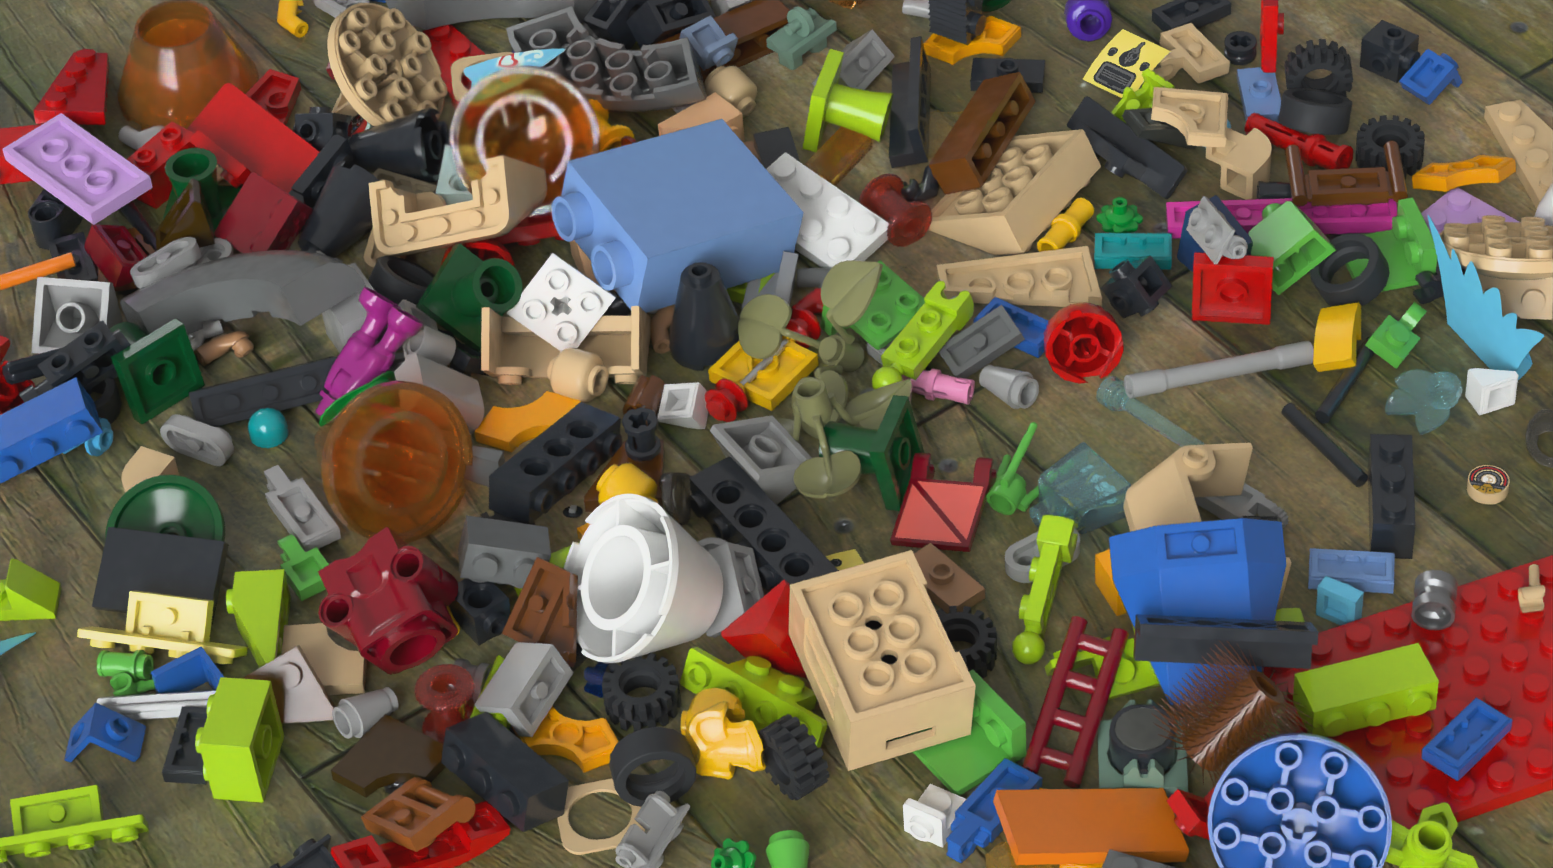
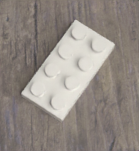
M786 152L766 169L804 212L795 250L819 267H833L847 260L865 261L894 235L891 224Z

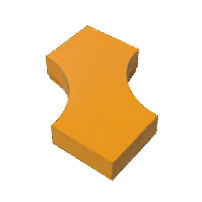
M989 15L986 18V25L981 35L976 36L968 45L934 33L923 44L928 56L954 65L959 60L975 54L986 53L1004 56L1021 38V27Z
M1478 155L1464 161L1430 163L1412 176L1413 189L1447 192L1469 184L1500 183L1516 172L1515 159L1510 157Z
M546 391L540 398L524 406L514 408L493 406L474 432L476 442L513 452L522 443L538 437L581 401Z
M553 706L532 737L519 736L512 727L516 737L538 755H556L567 758L576 763L584 773L610 763V754L619 742L606 718L590 721L575 720L563 716Z

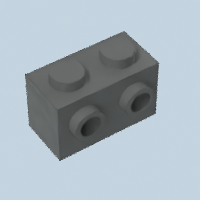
M466 515L458 547L460 578L470 579L478 583L488 581L523 588L536 557L550 561L551 549L548 527Z

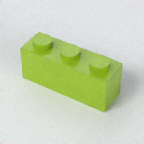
M1419 643L1296 673L1294 676L1293 694L1298 695H1293V701L1296 702L1293 704L1301 711L1297 712L1305 720H1302V722L1312 734L1323 737H1335L1344 732L1368 726H1379L1388 721L1411 715L1418 716L1427 711L1435 710L1439 680Z

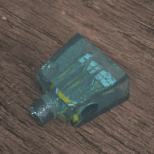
M1082 442L1040 475L1038 479L1039 503L1029 509L1030 517L1038 528L1040 527L1043 515H1056L1074 520L1075 529L1082 535L1126 517L1123 505L1126 491L1131 484L1085 442Z

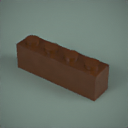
M754 0L713 18L726 36L734 33L738 38L733 58L722 66H736L739 68L773 53V50L767 48L766 39L788 24L787 13L790 9L780 0ZM678 33L672 37L662 40L656 44L679 40L681 33ZM714 65V66H712V67H710V68H708V69H706V70H704V71H703V69L700 67L701 73H702V77H703V82H705V79L707 78V76H708L714 69L717 68L716 65Z
M1020 72L983 80L932 158L929 167L945 195L981 188L1035 104L1036 101Z

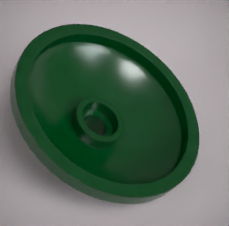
M160 475L139 482L119 499L110 514L105 532V540L108 527L225 541V521L216 499L199 483L183 476Z

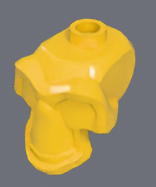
M711 688L700 691L692 699L689 710H683L681 714V734L686 737L691 746L696 773L700 776H711L729 780L734 776L735 766L744 767L752 772L766 769L762 752L764 749L753 721H743L745 719V710L742 709L741 701L735 694L727 690Z

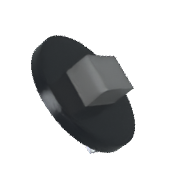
M571 505L563 510V515L568 518L581 517L583 514V509L577 505Z

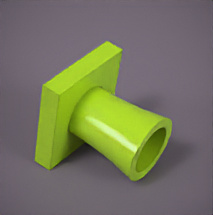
M830 49L811 95L802 149L817 152L828 123L863 134L880 143L890 116L894 93L875 92L839 84L844 52Z

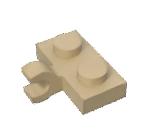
M1192 23L1160 33V46L1171 52L1159 63L1161 68H1157L1153 72L1164 78L1165 81L1172 79L1181 68L1198 84L1229 73L1230 61Z

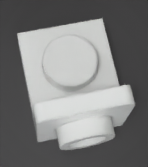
M929 784L918 801L908 798L903 804L904 831L920 841H928L943 848L947 843L946 838L953 832L950 830V825L955 819V811L966 799L933 784Z

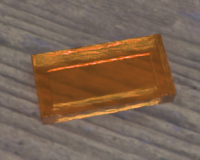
M840 127L804 165L836 186L872 149V138Z

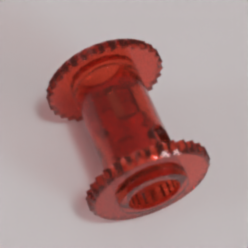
M888 173L874 178L866 185L860 195L859 203L889 223L886 232L890 243L897 247H905L920 240L925 235L932 222V212L930 206L925 202H908L901 195V190L904 187L901 178L895 174Z
M452 664L437 665L423 672L415 684L416 700L419 701L420 705H423V708L431 710L427 717L424 718L425 721L422 722V733L444 744L446 728L469 719L473 711V707H469L468 704L465 705L466 701H470L469 698L472 697L475 688L472 675L466 669ZM448 684H452L455 687L452 689Z

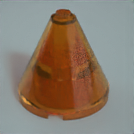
M526 65L498 70L484 77L469 89L455 110L450 127L449 145L452 149L456 173L471 194V181L481 180L489 169L486 164V159L504 155L545 169L547 194L544 202L527 216L531 217L552 212L553 200L562 195L568 161L599 153L601 137L593 107L587 97L574 83L552 70Z
M389 381L372 386L358 394L318 429L314 438L317 461L328 503L337 518L348 529L364 538L369 539L384 528L389 527L405 543L422 539L436 531L452 516L466 492V489L461 488L465 476L466 465L472 466L471 436L462 414L454 403L431 387L410 381Z

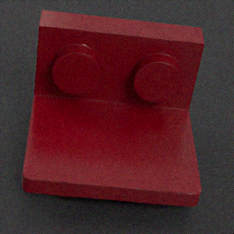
M252 172L221 220L214 235L227 240L232 247L241 253L289 250L313 209L265 178Z

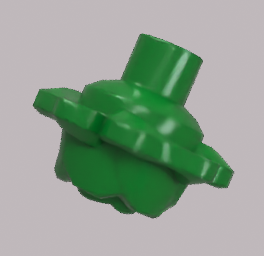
M1123 197L1115 198L1112 201V205L1103 206L1101 208L1102 213L1096 215L1097 221L1102 224V230L1109 233H1131L1137 231L1138 224L1143 222V216L1137 212V206L1128 205L1127 200Z
M726 838L723 841V848H716L714 850L711 867L755 868L756 855L754 852L749 851L748 841L741 840L736 842L733 839Z

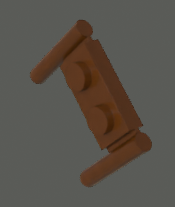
M1388 141L1384 145L1388 171H1385V167L1308 170V175H1304L1300 148L1296 145H1289L1285 150L1292 202L1298 207L1306 205L1307 202H1311V206L1371 205L1388 203L1389 199L1398 202V200L1408 198L1398 143Z

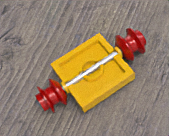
M801 308L792 309L790 321L785 328L817 340L821 335L817 317L808 310ZM782 335L781 346L773 356L766 359H756L746 354L740 345V341H738L708 369L709 381L716 384V389H710L705 394L707 411L713 418L725 422H733L737 418V412H742L748 407V400L773 411L794 390L799 380L807 377L819 366L818 354L808 350L810 345Z

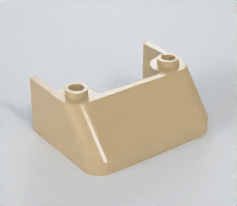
M631 306L630 316H601L577 349L600 356L608 370V378H615V384H635L638 377L641 375L646 376L651 317L640 306ZM482 307L481 371L491 377L498 378L499 385H521L522 378H548L547 370L549 363L561 351L514 318L502 317L490 307Z
M1251 442L1187 445L1179 448L1127 489L1123 508L1130 532L1158 525L1202 522L1194 497L1241 495L1253 449ZM1286 557V569L1277 609H1280L1291 567L1290 557Z

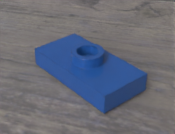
M994 297L973 319V323L1002 305L1025 338L1014 348L1036 358H1039L1044 353V332L1048 320Z
M1476 697L1422 748L1421 759L1456 781H1459L1511 730L1513 720Z

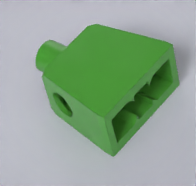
M1286 201L1282 205L1278 203L1267 205L1262 211L1263 220L1248 233L1253 242L1251 256L1274 257L1272 290L1278 295L1336 251L1335 246L1316 224L1292 201Z

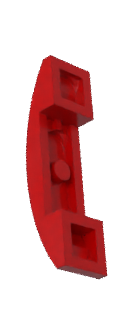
M487 801L475 804V813L470 821L466 823L456 821L439 834L431 845L417 852L392 841L378 845L373 836L370 835L331 847V855L340 868H455L498 844L510 835V827L498 810Z

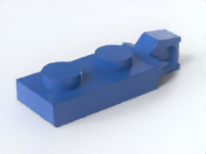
M1005 758L955 811V819L950 825V830L953 832L946 838V842H948V852L946 855L962 863L974 852L977 845L985 848L989 842L992 843L1003 831L993 803L996 790L1039 789V787L1042 788V777Z

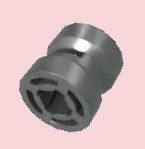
M1429 570L1419 574L1415 579V599L1413 601L1411 617L1420 627L1428 630H1441L1451 626L1454 622L1456 608L1454 601L1457 597L1458 583L1451 574L1441 570Z

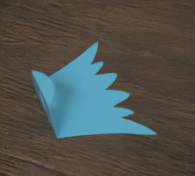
M1427 215L1441 274L1447 324L1489 369L1516 371L1518 380H1520L1533 364L1529 351L1542 340L1544 334L1530 329H1517L1516 313H1508L1503 317L1499 289L1493 287L1483 294L1480 279L1472 261L1467 265L1463 275L1455 250L1452 249L1450 259L1433 221Z

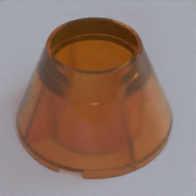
M191 0L167 1L146 10L135 24L118 87V103L127 121L132 120L138 123L142 131L158 125L165 127L171 121L187 129L224 84L231 83L246 94L259 80V74L250 56L205 5Z

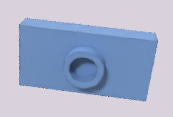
M1261 67L1237 69V83L1245 120L1247 121L1252 113H1258L1265 118L1280 123L1278 118L1281 98L1275 73H1263Z
M1310 548L1308 589H1317L1324 577L1328 576L1342 583H1347L1363 592L1393 594L1395 553Z

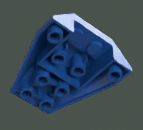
M1238 518L1158 525L1108 538L1113 583L1134 629L1136 614L1270 621L1275 619L1286 569L1282 522ZM1149 661L1168 704L1174 706V704L1166 695L1179 705L1181 704L1170 690L1183 701L1185 700L1178 690L1189 698L1190 696L1182 686L1193 693L1183 679L1197 688L1185 673L1199 684L1201 682L1193 672L1203 679L1204 677L1197 668L1209 676L1201 664ZM1203 664L1212 672H1214L1208 664ZM1256 666L1257 670L1262 672V667ZM1206 677L1216 687L1215 683ZM1196 691V693H1197L1202 699H1204L1203 696Z

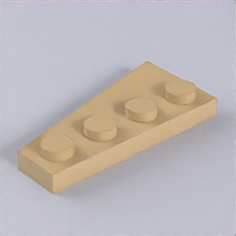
M1521 99L1485 106L1484 118L1506 157L1515 159L1516 174L1537 209L1553 182V130Z
M1088 246L936 265L938 281L945 282L946 288L943 291L948 299L953 296L957 297L960 292L966 290L971 294L973 303L989 304L994 297H997L1012 305L1066 307L1074 303L1087 302L1102 307V295Z

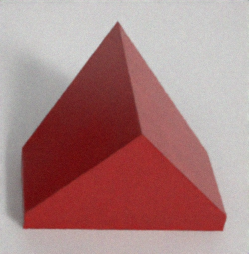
M784 579L721 632V635L745 658L749 656L762 657L771 663V667L776 670L808 679L789 636L790 584Z

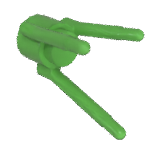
M1035 422L1030 423L1012 460L1010 455H1004L997 471L996 481L987 494L988 504L1001 514L1011 515L1017 508L1026 512L1032 501L1074 467V462L1068 461L1026 494V481L1016 471L1037 429V423Z

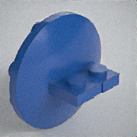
M1289 733L1269 737L1255 743L1240 753L1228 765L1218 780L1211 798L1208 812V834L1213 855L1220 868H1382L1391 843L1392 816L1388 797L1380 779L1360 755L1340 742L1327 737L1307 733Z

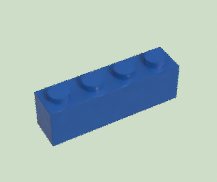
M77 377L0 415V484L103 433L94 401Z

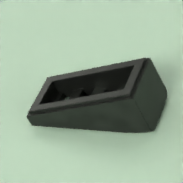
M1152 108L1125 110L1122 115L1125 122L1138 138L1187 149H1196L1197 147L1187 145L1185 136L1177 128L1165 122L1151 120Z

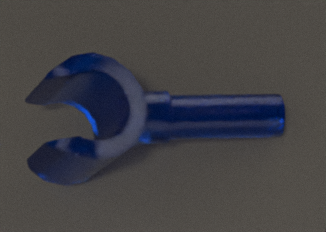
M598 661L595 667L588 666L585 668L584 678L588 681L584 686L585 692L603 698V675L609 663Z

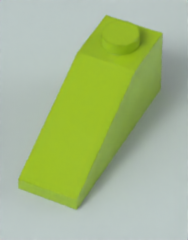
M284 569L235 572L233 589H227L226 592L228 614L235 615L238 631L259 668L282 654L284 625H288L291 600Z

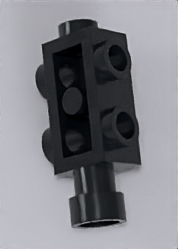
M102 320L41 362L38 367L47 379L35 387L31 384L21 391L19 395L25 403L77 377L87 393L91 395L93 387L103 380L118 377L111 357L129 347L130 343L120 329L112 333Z

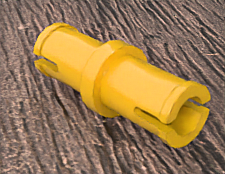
M1077 198L1064 214L1057 215L1051 223V229L1038 241V251L1063 249L1068 243L1074 242L1079 237L1083 225L1094 215V207L1090 201L1085 198Z

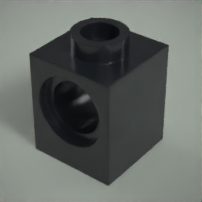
M466 578L458 582V594L449 607L459 626L478 646L493 637L501 635L511 614L509 598L493 582L478 583Z

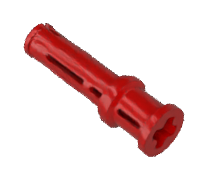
M1252 113L1246 121L1244 128L1246 135L1253 128H1256L1263 132L1270 140V143L1276 147L1286 150L1289 145H1296L1300 148L1302 160L1308 166L1314 167L1318 165L1325 169H1349L1351 166L1354 152L1353 148L1349 145H1336L1327 141V138L1321 134L1307 135L1265 118L1258 113Z

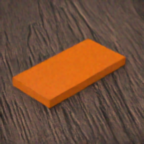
M1164 788L996 790L993 803L1016 865L1102 864L1106 859L1109 849L1158 863L1186 862L1189 854V848L1182 831L1174 822L1175 814L1166 802L1168 797Z

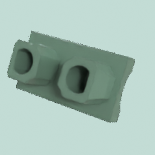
M794 7L787 13L788 24L766 39L767 48L778 53L781 65L790 70H795L803 64L802 55L807 51L819 53L827 47V37L837 30L836 21L823 19L812 8L804 10L801 7Z

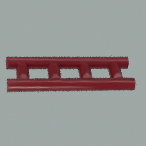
M1079 616L1071 618L1022 767L1037 775L1041 763L1065 770L1067 772L1063 783L1074 789H1078L1081 786L1129 637V633L1121 628L1113 629L1110 640L1086 634L1085 630L1088 622ZM1079 650L1104 657L1097 678L1072 671ZM1067 687L1092 694L1085 716L1060 709ZM1054 725L1079 732L1072 754L1047 747Z

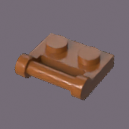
M414 777L363 814L361 819L367 831L417 852L431 845L439 834L456 821L460 823L470 821L476 807L474 801L469 797L461 794L452 796L433 788L429 781L420 777Z

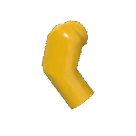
M280 0L277 13L278 24L298 38L305 36L309 26L297 16L302 12V10L298 9V6H304L303 0Z

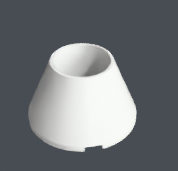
M621 494L606 500L588 516L585 521L590 525L580 543L572 542L564 566L565 570L578 575L576 640L583 649L581 652L583 655L604 663L622 662L695 640L711 627L719 612L723 596V577L720 566L715 558L658 503L641 495Z

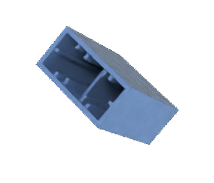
M723 119L570 160L567 163L562 195L556 197L552 203V218L558 234L567 242L575 240L588 256L599 285L607 291L615 290L630 310L631 306H640L646 313L675 304L681 273L686 267L694 263L702 262L715 266L721 275L726 289L766 277L773 273H779L783 251L794 253L804 214Z

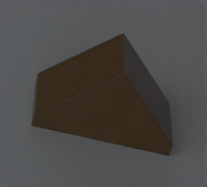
M193 178L190 180L155 231L157 250L172 241L184 237L195 238L199 248L215 244L213 220L199 181Z

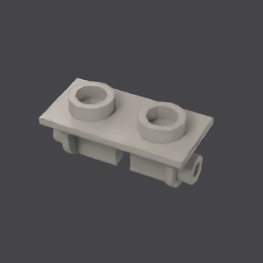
M1203 196L1198 207L1192 211L1186 230L1214 264L1218 265L1222 256L1231 259L1243 258L1248 248L1246 240L1241 236L1234 235L1235 229L1229 224L1223 213L1218 211L1206 196Z
M656 791L654 794L648 795L634 818L645 829V832L636 824L630 825L615 850L617 854L616 862L624 868H659L665 857L662 854L667 845L680 834L684 827L682 820L690 805L687 803L674 808L670 804V797L662 791Z

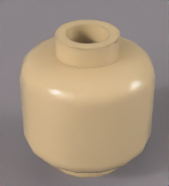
M717 67L705 79L706 97L716 92L741 111L743 118L754 110L757 86L738 67Z
M565 348L557 357L550 361L547 370V376L554 393L579 400L583 403L590 402L595 397L600 396L608 383V370L602 358L595 353L577 348Z

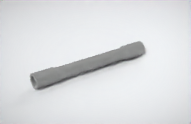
M1302 341L1276 346L1271 350L1165 370L1155 369L1128 374L1124 377V388L1127 396L1131 399L1162 393L1167 389L1245 374L1308 365L1313 363L1314 348L1310 341Z

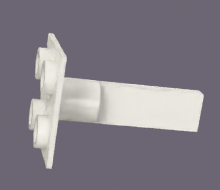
M552 253L524 289L519 302L512 309L508 310L507 314L558 350L563 351L565 348H578L616 297Z

